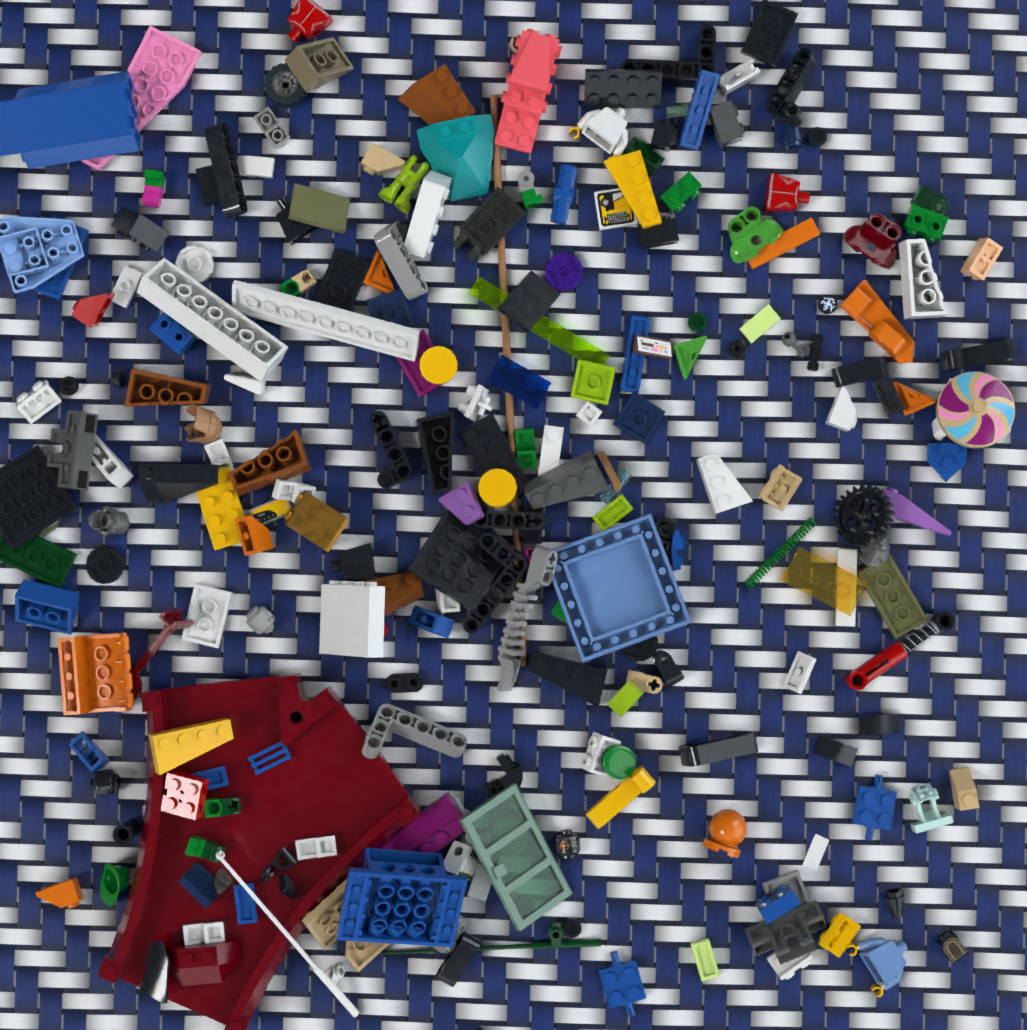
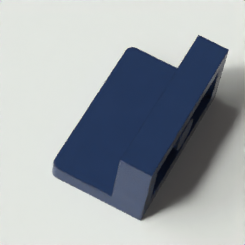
M196 862L178 881L205 909L224 890V887L199 862Z

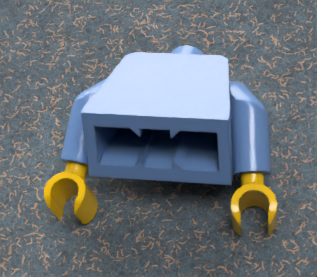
M868 938L858 942V945L854 943L849 944L847 948H855L854 952L848 953L849 956H855L858 950L862 951L859 955L877 982L871 985V991L880 989L875 993L876 997H881L884 989L888 990L900 982L903 968L906 965V960L902 953L908 949L902 940L895 943L893 940H885L884 938Z

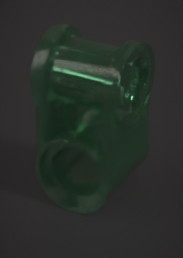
M919 185L910 201L911 205L915 204L941 215H944L949 208V202L945 197L923 185ZM938 204L942 205L940 210L936 209Z

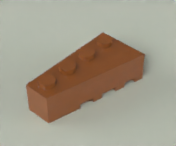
M137 368L131 369L124 407L208 403L211 384Z
M297 430L291 432V435L277 441L269 449L263 450L252 460L249 459L229 472L234 491L239 496L275 484L276 479L286 480L312 470L301 436Z

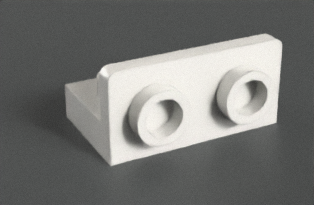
M47 380L43 382L38 381L32 386L31 391L28 393L24 392L17 397L16 408L32 424L62 402V400L50 387Z
M593 732L588 742L586 754L582 758L581 768L590 773L609 778V775L605 773L606 771L601 765V756L606 748L620 745L621 741Z
M772 952L766 959L779 978L787 980L794 976L795 971L800 967H807L813 957L809 953L780 965L775 952Z

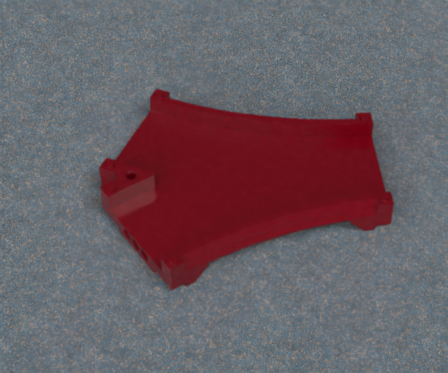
M301 673L195 684L141 692L142 712H147L148 782L142 835L135 873L123 917L110 952L102 962L97 974L98 977L114 984L119 979H122L139 987L147 967L144 961L152 942L163 941L164 946L184 944L182 925L223 921L225 940L240 939L241 960L221 983L182 986L169 973L168 1000L226 1025L224 1030H247L268 984L292 947V943L257 903L258 922L238 925L234 885L240 883L222 862H212L200 857L185 855L190 837L196 835L226 846L224 852L225 861L245 883L254 882L255 895L296 941L306 927L302 920L347 878L349 868H356L364 860V849L377 848L398 829L406 826L420 815L422 809L402 784L398 775L381 752L374 759L366 758L363 755L362 748L367 733L356 718L352 716L333 688L329 686L314 698H308L303 691ZM293 712L301 713L302 720L300 722L293 720ZM221 718L230 719L234 739L167 772L176 770L192 774L225 765L229 785L207 790L206 798L238 796L241 801V813L205 818V812H203L202 818L192 820L160 811L163 795L167 794V789L164 788L167 772L161 775L155 773L149 734ZM280 741L284 746H287L292 757L291 759L258 775L255 774V770L252 768L248 757ZM280 746L255 758L254 760L255 762H258L282 750L283 748L282 746ZM283 753L259 765L258 768L261 769L285 757L286 754ZM335 835L337 855L298 860L289 870L280 869L278 871L272 865L271 872L275 870L276 873L265 883L263 882L264 877L259 878L262 875L261 872L275 860V855L283 847H286L297 859L295 840ZM283 855L278 858V863L281 866L289 864ZM196 862H199L224 887V890L206 909L178 882ZM283 873L290 877L296 887L298 897L293 900L280 892L279 875Z

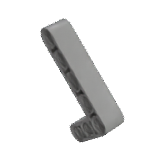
M383 704L379 707L366 736L362 753L366 758H376L390 731L443 754L457 758L463 754L467 745V738L459 732L391 704Z

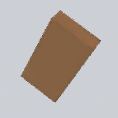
M605 452L597 453L599 462L615 492L621 490L620 480Z

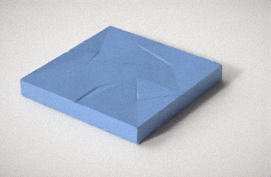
M651 514L553 549L557 552L558 559L552 582L582 663L692 623Z

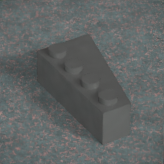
M591 450L522 484L524 493L533 509L610 490L607 480Z

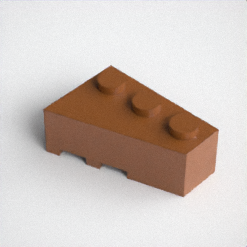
M410 572L362 581L377 582V586H385L384 616H389L400 607L404 608L424 597L421 579Z

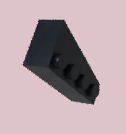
M532 651L528 671L599 708L607 669Z

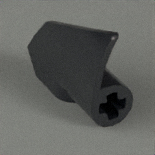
M156 941L151 943L144 962L147 967L139 988L153 999L165 1004L168 1003L170 960L163 941Z

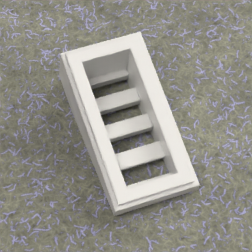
M235 373L224 375L226 381L255 394L262 395L265 392L266 379L260 382L254 376Z

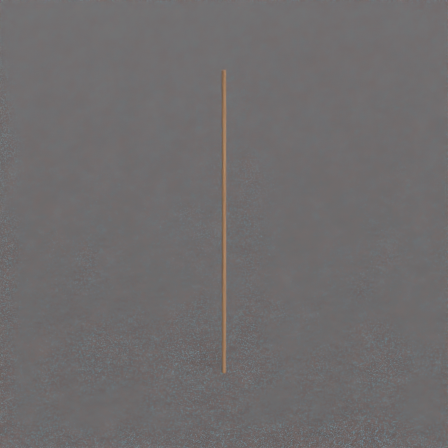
M490 95V110L496 138L499 126L497 95ZM494 145L495 189L497 187L502 189L500 146ZM505 236L497 244L501 304L508 297ZM501 313L507 439L516 456L509 318ZM518 487L516 495L511 501V512H519ZM518 517V518H517V524L520 526L519 517ZM512 529L513 546L521 552L520 530ZM516 560L515 566L522 569V561ZM522 576L517 582H523ZM515 584V591H517V590H519L520 588L516 587V584ZM520 626L519 629L525 631V627ZM518 636V639L525 641L524 646H518V649L525 651L524 656H519V659L522 660L520 666H527L525 636Z

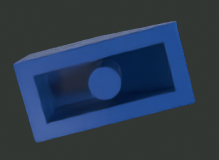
M415 605L408 623L433 634L449 638L455 620Z

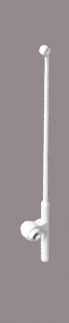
M217 852L216 858L224 864L311 965L315 974L353 1017L358 1016L359 1011L336 986L345 974L344 967L335 964L329 966L325 973L319 965H316L225 861L224 852Z

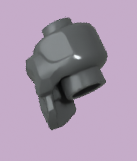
M109 506L102 508V510H95L88 516L89 525L94 530H99V533L103 536L122 535L130 525L125 512H118Z
M881 535V541L874 539V545L869 542L867 547L862 544L860 545V549L863 551L860 558L869 567H878L880 562L888 561L890 546L887 544L888 539Z

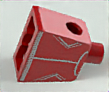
M299 0L288 17V22L293 29L287 36L294 43L302 35L307 40L312 41L332 24V17L313 0Z
M770 173L765 198V213L794 212L797 209L798 203H809L810 192L800 191V181Z

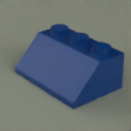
M23 579L15 594V621L68 635L72 634L79 608V593Z

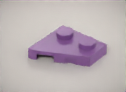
M470 482L463 483L438 499L441 504L465 525H471L484 517Z

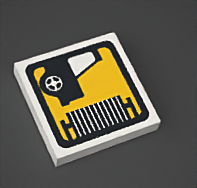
M619 188L594 192L599 231L637 225V218Z

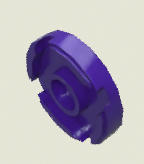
M556 254L548 261L545 267L547 282L558 291L572 290L582 279L583 268L581 262L572 254Z

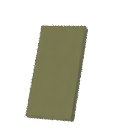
M889 554L888 561L880 562L878 567L867 566L858 571L857 576L893 638L897 639L928 621V618L892 556Z

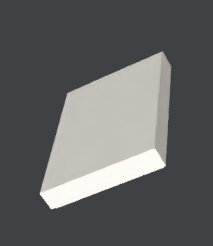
M195 583L186 620H193L194 623L190 628L183 629L181 640L219 648L233 592Z

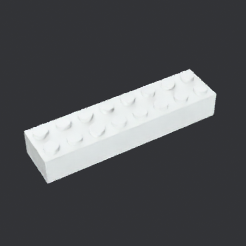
M163 258L141 278L137 290L138 294L260 382L282 361L288 346L167 259Z

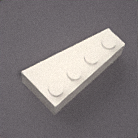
M430 170L423 179L404 243L410 254L424 258L427 253H431L434 245L431 241L433 235L436 236L439 229L437 223L444 212L445 207L443 205L450 192L451 177Z
M907 239L899 243L904 319L941 318L949 315L943 303L942 291L939 290L937 284V275L932 268V260L926 240Z

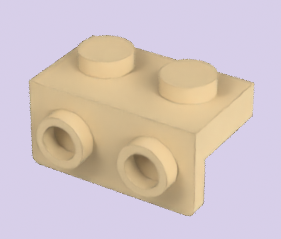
M779 464L777 468L772 470L767 484L762 486L759 497L764 502L783 512L803 479Z

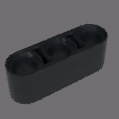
M885 356L831 369L835 388L889 375Z
M464 931L456 941L454 950L447 955L438 969L436 978L454 987L478 951L481 940Z

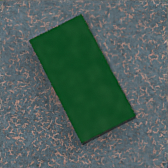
M1 534V562L62 589L78 554L40 536L34 537L12 551Z

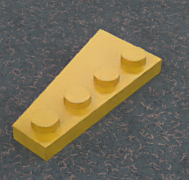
M638 150L603 161L642 228L645 229L662 224L641 151Z

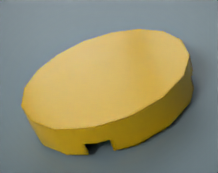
M435 346L423 353L419 368L422 376L428 382L441 385L448 383L454 378L458 363L451 350Z
M497 468L483 474L479 481L478 490L481 499L486 504L498 508L506 506L514 499L517 485L511 473Z

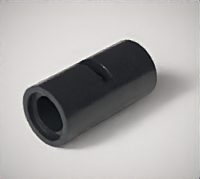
M126 820L117 826L113 831L114 841L123 845L133 840L140 832L139 824L134 820Z

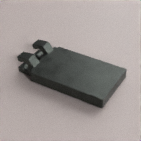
M497 187L459 227V236L452 244L460 250L468 241L473 248L466 257L473 263L480 254L483 256L487 255L523 218L526 212L502 189Z

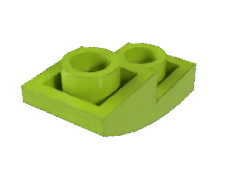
M629 680L607 705L622 717L644 692Z

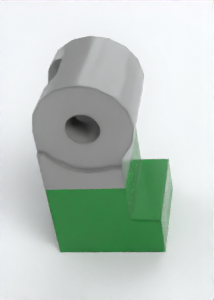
M528 170L520 172L518 175V186L524 209L542 206V194L536 195L534 189L533 173Z

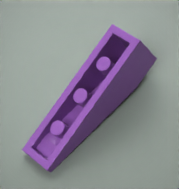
M889 487L883 490L891 498L889 502L894 504L890 508V510L895 512V514L890 515L891 518L945 536H951L952 532L903 495L897 494L898 490Z

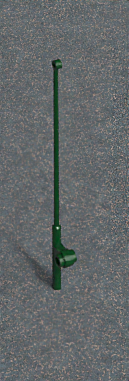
M553 922L548 927V935L551 941L532 942L530 944L480 946L478 951L601 947V939L561 941L564 934L563 926L558 922ZM434 948L381 951L378 955L435 953L439 951Z

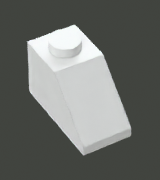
M845 387L838 388L825 424L847 432L851 428L854 429L857 422L855 417L857 412Z

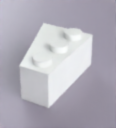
M717 453L696 460L714 514L753 502Z

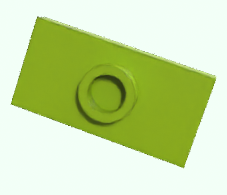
M621 494L591 518L602 531H605L632 511L633 507Z

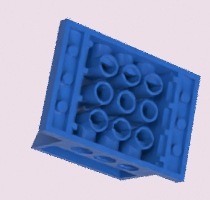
M365 848L364 869L349 868L336 938L337 940L453 947L467 885V877L447 875L441 853Z

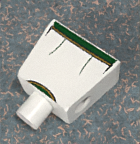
M467 835L463 843L456 840L453 842L444 860V866L446 871L455 875L466 876L468 880L472 881L477 862L470 857L473 846Z

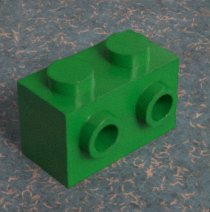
M688 171L660 196L659 202L671 215L675 211L679 213L686 206L685 202L689 199H695L701 193L699 190L702 185Z
M913 204L908 209L901 229L906 230L905 233L908 235H918L923 237L926 242L934 243L941 239L949 217Z

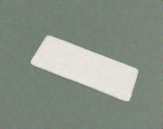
M815 834L802 864L804 867L817 871L829 839Z

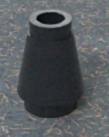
M898 888L888 889L885 899L891 918H902L904 894Z

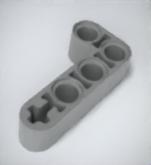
M396 221L379 230L374 235V241L405 297L408 300H413L427 293L428 287L402 241L406 235L405 229L399 221Z

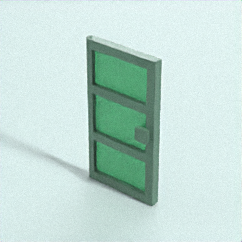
M516 783L509 785L459 819L517 931L526 928L573 893Z

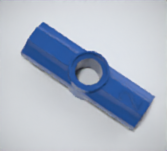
M567 164L561 165L558 184L555 187L553 197L554 205L550 222L560 225H566L569 208L572 205L575 188L573 187L577 167Z

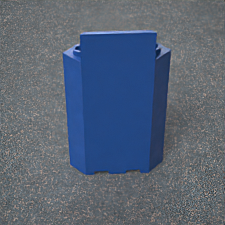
M129 71L18 89L14 100L0 102V156L21 153L23 162H26L28 169L139 151L141 138L136 127L138 113L132 99L135 87Z

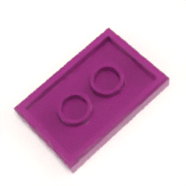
M424 329L419 334L415 362L396 357L419 398L441 386L440 384L428 382L422 376L419 368L423 353L429 348L434 347Z

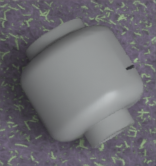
M255 606L247 613L246 623L255 633L262 634L265 632L267 634L274 628L275 617L266 607Z

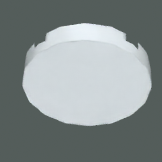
M193 245L179 252L175 266L197 282L203 283L213 273L214 262L206 249Z

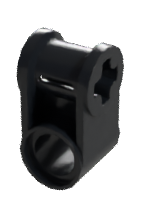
M663 650L655 652L653 663L667 688L685 679L669 653ZM660 655L666 657V658L664 659V661H665L664 664L661 663V662H658V661L660 660V657H659Z

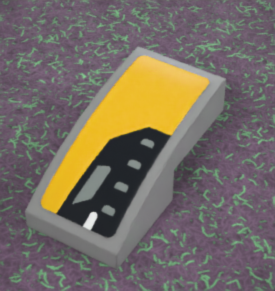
M274 499L250 509L249 513L253 518L265 525L284 517L287 511L293 508L290 501Z

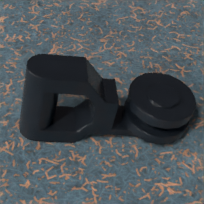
M283 847L275 855V860L261 872L262 875L259 878L264 877L263 882L265 883L276 873L275 870L271 872L272 865L278 871L280 869L289 870L298 860L286 847ZM281 855L289 862L287 866H281L278 863V858Z

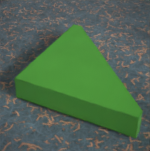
M707 335L672 346L683 380L687 379L707 339Z

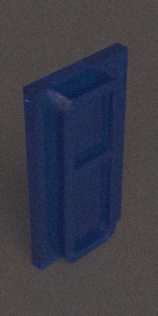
M504 355L500 356L487 381L536 410L551 384L548 380Z

